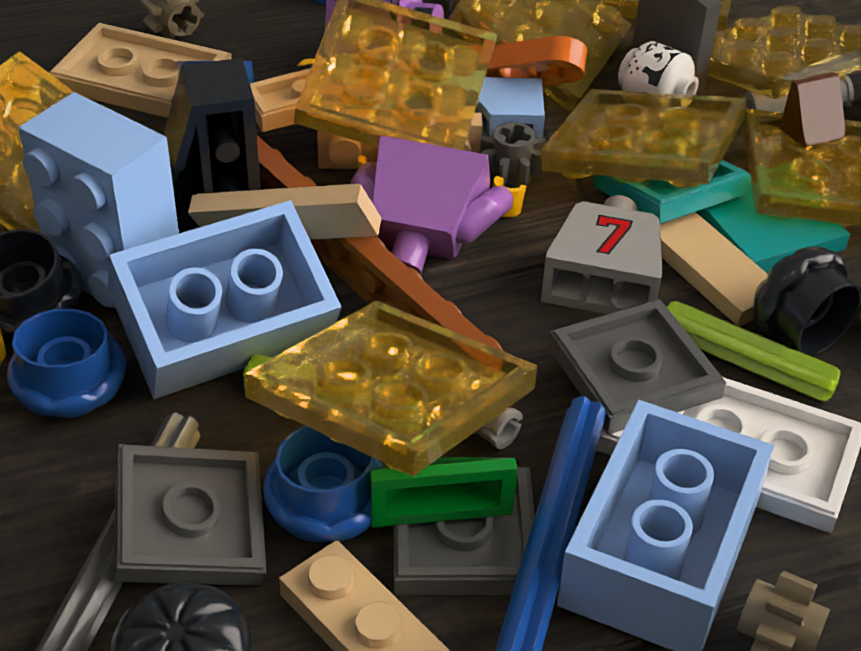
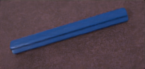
M586 396L574 398L571 407L566 410L495 651H542L561 581L564 554L575 530L606 415L604 406L600 402H591Z

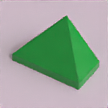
M428 457L370 470L372 527L513 515L518 470L515 458Z

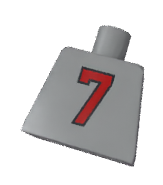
M622 195L609 197L604 202V205L584 201L575 204L547 251L541 302L610 314L657 300L662 278L659 218L652 213L637 211L634 201Z

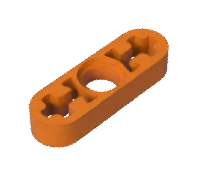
M550 36L461 50L452 54L448 76L541 78L542 86L572 83L583 78L587 47L581 41L571 37Z

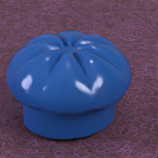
M53 309L38 313L23 321L14 332L12 341L14 354L8 365L7 382L16 399L32 413L47 417L77 418L88 414L95 408L103 406L119 391L126 371L125 353L120 344L108 333L102 320L91 313L77 309Z
M325 420L307 424L289 434L279 446L276 459L268 468L264 479V501L273 520L280 527L299 539L310 542L348 540L360 535L372 525L370 470L384 466L376 457V449L371 437L359 426L344 421Z

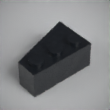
M235 58L182 65L163 133L167 137L179 234L200 228L188 213L192 195L261 190L254 96L243 59Z

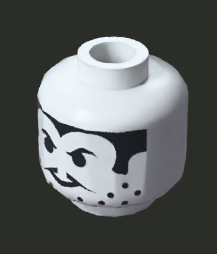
M649 41L642 44L639 48L631 49L624 57L618 73V83L622 86L623 96L628 103L665 117L675 113L681 106H688L692 102L698 89L699 80L694 76L695 65L690 55L655 41Z

